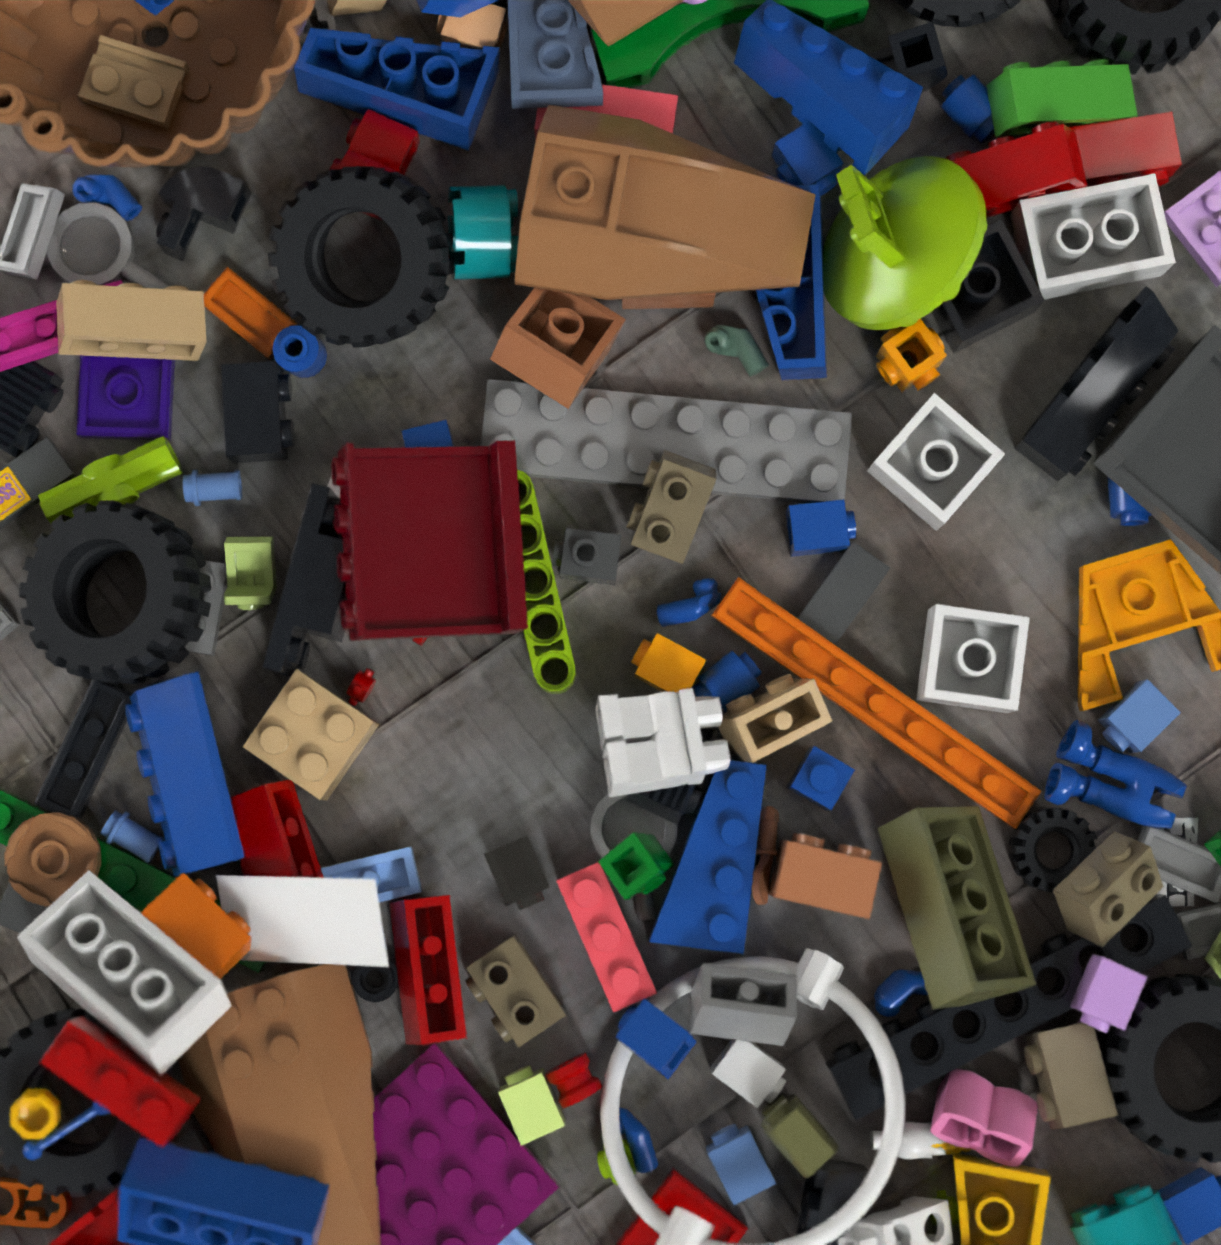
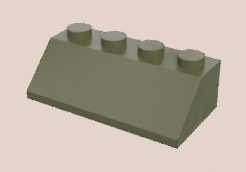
M979 806L915 808L879 827L878 831L883 844L884 854L890 867L897 890V897L904 913L911 936V943L918 959L932 1009L965 1006L1035 986L1036 982Z

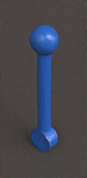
M94 1101L92 1107L57 1128L43 1139L27 1142L23 1147L24 1156L29 1160L38 1159L44 1148L97 1114L105 1115L110 1111Z

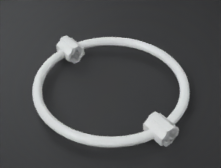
M806 948L799 963L764 956L736 957L709 963L796 975L797 999L812 1008L824 1010L828 1000L831 999L857 1024L876 1057L885 1094V1121L878 1153L863 1184L836 1214L819 1226L794 1238L775 1243L760 1244L826 1245L852 1227L867 1212L882 1191L897 1159L903 1135L905 1097L902 1076L894 1050L880 1023L867 1006L849 989L838 982L844 970L843 965L816 949ZM701 966L672 980L648 1001L663 1012L679 998L692 991ZM618 1040L604 1077L600 1118L606 1157L621 1192L637 1214L660 1234L656 1245H739L710 1239L715 1227L678 1206H675L669 1217L648 1197L637 1181L624 1151L619 1122L622 1082L633 1053Z

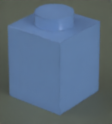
M1146 679L1136 682L1122 695L1123 699L1116 701L1098 721L1106 728L1102 732L1103 736L1114 748L1120 752L1126 749L1129 753L1142 752L1181 712Z
M732 1124L711 1136L713 1143L705 1147L733 1205L776 1184L747 1125L738 1129L736 1124Z

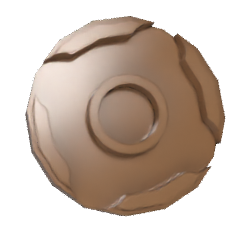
M62 812L39 814L22 822L10 836L4 853L5 866H7V873L10 877L8 879L13 889L25 900L44 907L53 904L88 870L98 877L102 865L101 847L93 830L78 817Z

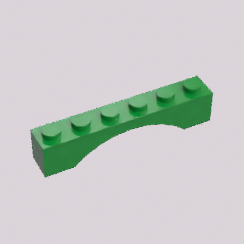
M707 0L700 4H687L684 2L674 6L611 46H607L597 33L591 29V45L603 85L632 89L650 84L660 68L680 48L702 34L725 25L744 22L766 0ZM773 0L827 32L863 23L869 8L868 0Z

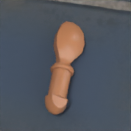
M766 806L761 809L756 849V855H760V861L753 872L751 896L757 905L767 904L773 857L778 855L776 840L779 813L773 806Z

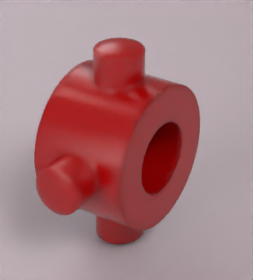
M366 668L364 672L360 670L350 683L346 694L350 696L348 702L351 705L356 706L358 701L364 703L376 683V679L372 677L374 674L372 669Z

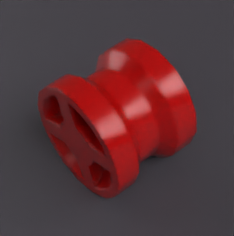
M586 1052L562 1062L545 1073L548 1083L555 1085L559 1092L558 1102L562 1109L586 1099L603 1087L599 1077L593 1076L588 1068L590 1060Z

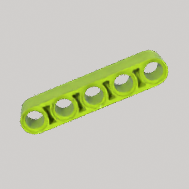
M517 470L518 483L522 484L527 490L525 498L519 502L521 527H530L537 533L536 542L531 547L523 549L524 576L530 571H539L547 577V585L542 592L537 594L526 592L528 629L524 630L533 674L538 685L545 692L561 694L573 685L576 678V668L534 486L530 477L525 472ZM548 615L557 621L558 629L553 637L540 639L532 633L533 621L539 616ZM551 660H560L568 667L567 678L558 685L549 684L542 678V669Z

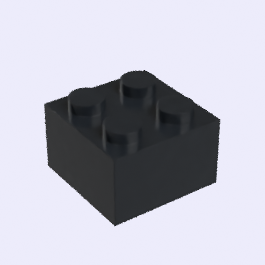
M1002 219L987 226L978 256L967 276L962 281L958 294L950 301L943 302L932 311L953 353L1035 313L1045 301Z

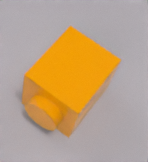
M657 633L652 642L646 639L642 640L631 663L638 666L634 674L635 678L661 692H678L679 690L692 687L706 659Z

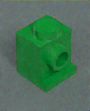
M633 832L598 861L624 900H629L636 893L645 895L658 888L666 880L665 872L675 865L654 835Z

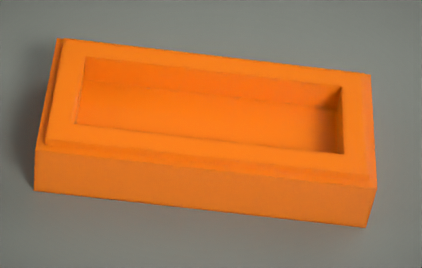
M228 266L204 293V307L269 361L274 357L273 342L278 333L286 327L299 326L292 318Z

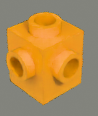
M921 318L912 326H901L891 329L880 338L883 344L876 354L879 360L876 363V367L888 385L893 386L896 384L901 392L914 385L917 391H919L940 376L937 368L947 357L944 351L945 347L939 335L931 327L927 328ZM902 355L912 356L915 366L911 368Z

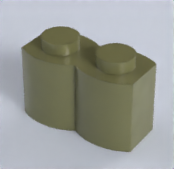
M779 1094L761 1111L765 1118L760 1126L764 1129L765 1135L803 1178L810 1177L837 1152L839 1145L835 1142L834 1138L795 1094L787 1098L783 1094Z

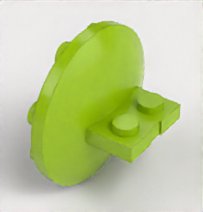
M922 156L903 160L883 169L870 179H867L852 164L836 174L842 191V195L839 196L842 209L829 229L823 246L824 294L831 307L847 321L858 327L870 330H888L901 326H912L943 302L953 299L958 294L962 281L967 276L978 256L987 229L984 198L974 179L956 163L935 156Z

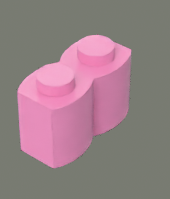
M954 1069L946 1074L938 1086L930 1132L951 1145L975 1149L979 1154L993 1162L1019 1167L1032 1150L1038 1110L1037 1102L1017 1089L994 1086L973 1071Z

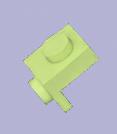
M273 536L227 537L224 542L227 575L224 604L237 605L242 610H257L271 604L277 589Z

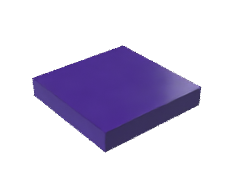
M81 355L76 435L80 438L154 440L165 436L168 441H171L175 360Z

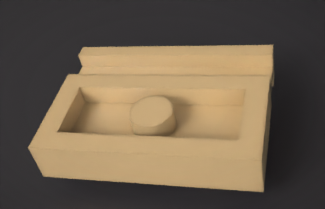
M100 35L96 55L93 54L78 97L83 103L168 129L183 89L182 82L184 76L188 74L190 69L186 61Z

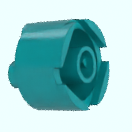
M506 185L450 186L448 189V203H453V215L448 216V233H452L453 246L449 247V257L455 260L452 274L453 280L509 278L510 273H515L519 239V235H511L514 218L518 216L516 189L507 190Z
M1139 1184L1131 1185L1113 1194L1116 1203L1109 1206L1106 1204L1097 1206V1203H1091L1070 1213L1074 1221L1070 1225V1230L1077 1245H1183L1158 1190H1151L1150 1185L1140 1187Z

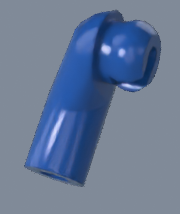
M87 175L78 178L73 184V195L78 201L112 205L125 221L134 219L142 210L141 204L116 176Z
M713 578L697 580L692 586L695 597L659 604L657 606V616L660 625L666 627L695 621L720 603L722 594L718 593L717 581Z
M620 1107V1133L624 1135L629 1144L636 1171L647 1173L658 1167V1160L648 1129L628 1109Z

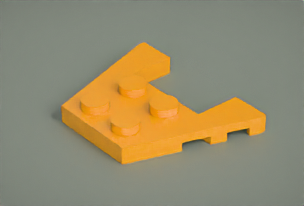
M1171 539L1079 567L1078 708L1080 712L1123 699L1109 655L1111 651L1184 629L1197 627L1211 672L1221 670V611L1205 591L1206 586Z

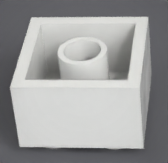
M934 393L873 462L867 472L937 531L968 498L1005 453Z
M935 604L929 608L916 700L1002 713L1018 711L1030 617Z

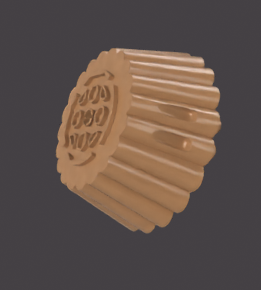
M0 0V123L21 127L22 134L27 142L37 150L49 153L73 154L84 163L100 167L144 168L150 165L180 167L188 164L194 158L197 151L206 155L220 153L228 146L231 132L240 134L254 128L266 104L272 101L279 93L298 59L300 52L299 37L312 13L315 0H174L156 16L135 0ZM165 27L168 30V38L163 45L151 47L145 43L146 30L150 31L153 28ZM100 35L186 61L190 69L188 74L184 76L182 82L183 89L168 129L83 103L78 97L93 54L96 55Z

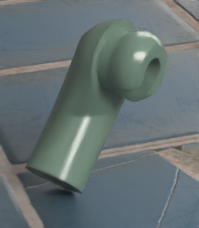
M717 325L706 333L704 338L706 348L716 354L738 357L749 377L758 374L769 366L748 330L728 325Z

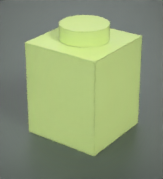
M530 1065L504 1077L507 1084L500 1087L498 1094L521 1146L565 1126L566 1119L553 1089L545 1077L543 1068L533 1072Z

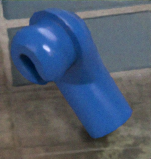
M899 969L890 974L875 991L876 1011L882 1016L892 1017L899 1013L900 1006L912 994L928 996L921 971Z

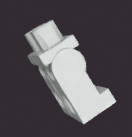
M693 688L682 689L678 692H660L648 696L618 698V694L598 696L595 711L601 750L604 751L603 762L609 797L676 787L687 783L688 785L701 784L705 774L728 769L730 755L726 739L702 742L700 731L702 728L721 726L722 710L719 697H694Z
M917 1196L901 1201V1206L870 1214L866 1218H860L850 1227L849 1233L838 1239L839 1245L953 1244L948 1200ZM931 1214L934 1215L937 1221L936 1234L925 1233V1221Z

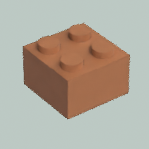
M534 288L505 325L490 360L569 409L609 353L626 319L591 297Z
M793 833L791 841L780 840L769 887V895L779 899L870 919L882 862L870 860L872 850L838 844L837 852L823 849L824 839Z

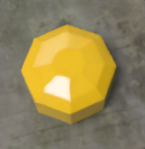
M27 1089L11 1106V1127L24 1139H43L60 1121V1101L48 1089Z

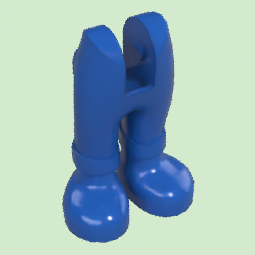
M1075 720L1063 736L1056 752V757L1070 763L1089 767L1093 772L1114 778L1124 783L1125 788L1101 782L1100 779L1090 775L1086 777L1069 766L1055 763L1047 777L1044 791L1045 800L1055 805H1062L1070 797H1078L1080 802L1088 805L1093 804L1124 820L1153 828L1171 829L1176 814L1165 810L1161 806L1150 804L1154 790L1161 794L1183 798L1187 785L1172 773L1148 761L1112 751L1111 748L1103 745L1096 747L1092 743L1091 727L1085 722Z

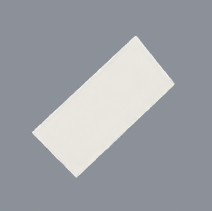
M216 875L222 910L227 914L230 911L236 912L251 929L248 933L252 937L250 951L240 960L389 967L375 879Z

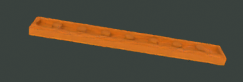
M738 577L711 614V617L799 679H815L818 689L823 696L1012 829H1017L1042 792Z

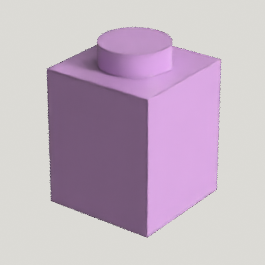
M1092 954L1070 1007L1083 1012L1080 1022L1107 1033L1110 1025L1125 1031L1147 976L1107 958Z

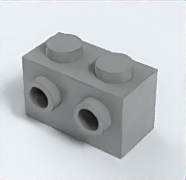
M702 963L691 991L690 1034L784 1046L797 1019V976Z

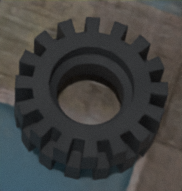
M1062 808L1039 809L1037 812L1026 815L1024 817L1025 820L1019 824L1017 829H1013L1016 833L1009 840V845H1012V853H1008L1009 859L1015 864L1016 868L1013 870L1017 876H1021L1024 879V883L1030 887L1054 893L1053 889L1097 848L1095 847L1094 840L1098 838L1095 831H1090L1088 828L1090 824L1085 818H1079L1076 816L1077 813L1071 810H1063ZM1049 832H1058L1065 836L1071 848L1068 861L1056 869L1044 866L1038 859L1036 852L1038 841Z

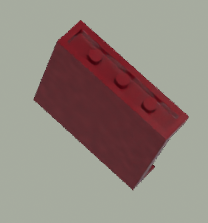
M497 440L490 446L354 448V443H346L338 451V457L332 458L331 477L333 485L340 486L341 505H335L334 525L337 534L343 533L344 552L338 553L337 573L339 581H346L347 600L341 601L340 621L343 630L349 629V641L516 634L528 629L515 440Z

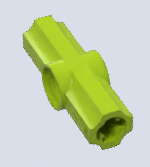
M162 436L122 456L114 454L100 458L84 467L82 470L83 474L39 494L38 497L43 513L51 524L62 514L73 518V509L86 503L96 507L100 501L114 500L121 504H132L140 498V493L182 474L183 471L168 439Z

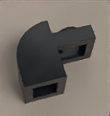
M933 21L888 36L890 47L867 54L923 87L922 92L939 84L948 75Z
M203 166L188 168L173 175L159 192V196L167 207L172 209L170 213L165 212L158 223L156 237L159 239L157 244L166 255L183 261L200 221L234 234L252 194L246 182L218 169Z

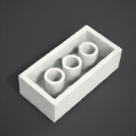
M90 870L17 936L30 961L160 1076L231 1007L224 987L216 976Z

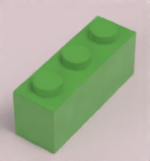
M1106 59L1094 60L1083 66H1070L1069 61H1056L1044 67H1030L1028 62L1013 63L1002 69L1003 73L986 85L995 138L1006 136L1024 137L1032 134L1031 130L1035 126L1047 122H1059V125L1065 124L1067 127L1138 117L1129 65H1109V61Z

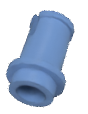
M192 470V474L183 475L185 502H194L195 506H201V501L242 500L240 471L199 474L198 470Z
M115 810L105 823L100 834L107 838L106 843L108 845L114 842L149 864L159 850V842L164 841V838L162 836L159 837L129 819L130 813L127 811L121 814Z

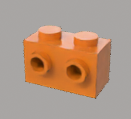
M182 873L141 914L220 980L250 951L252 937L248 933L251 929L236 912L230 911L227 914L214 902L217 896L205 882L198 878L193 882L186 874Z

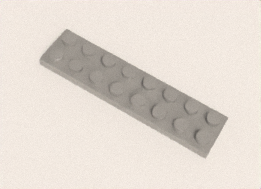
M487 379L481 446H490L497 440H515L517 470L525 472L529 477L644 488L647 487L642 486L651 460L660 462L663 451L667 450L715 468L717 479L711 494L815 503L845 499L852 413L583 388L570 408L567 409L528 383Z

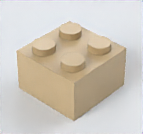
M296 669L249 736L243 748L317 799L327 801L371 738L379 723L304 672Z

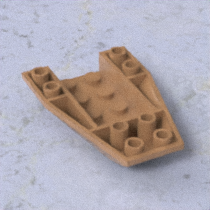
M548 105L537 132L524 199L514 282L516 285L604 300L800 287L816 194L639 119Z

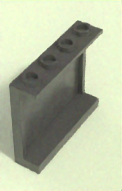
M1214 325L1193 345L1093 464L1221 574V352L1219 351L1221 347V329Z

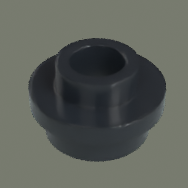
M388 958L389 967L355 966L352 973V984L355 992L362 999L369 1002H381L393 995L399 983L397 967L392 960ZM378 969L384 974L385 980L382 986L374 987L368 982V974L371 970Z

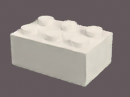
M1155 173L1019 200L1009 215L1016 247L1044 299L1160 277L1176 263Z

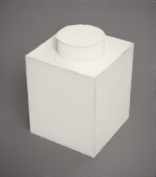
M731 1039L710 1067V1071L715 1077L757 1108H759L764 1100L771 1103L786 1083V1080L781 1077L786 1070L785 1067L750 1041Z

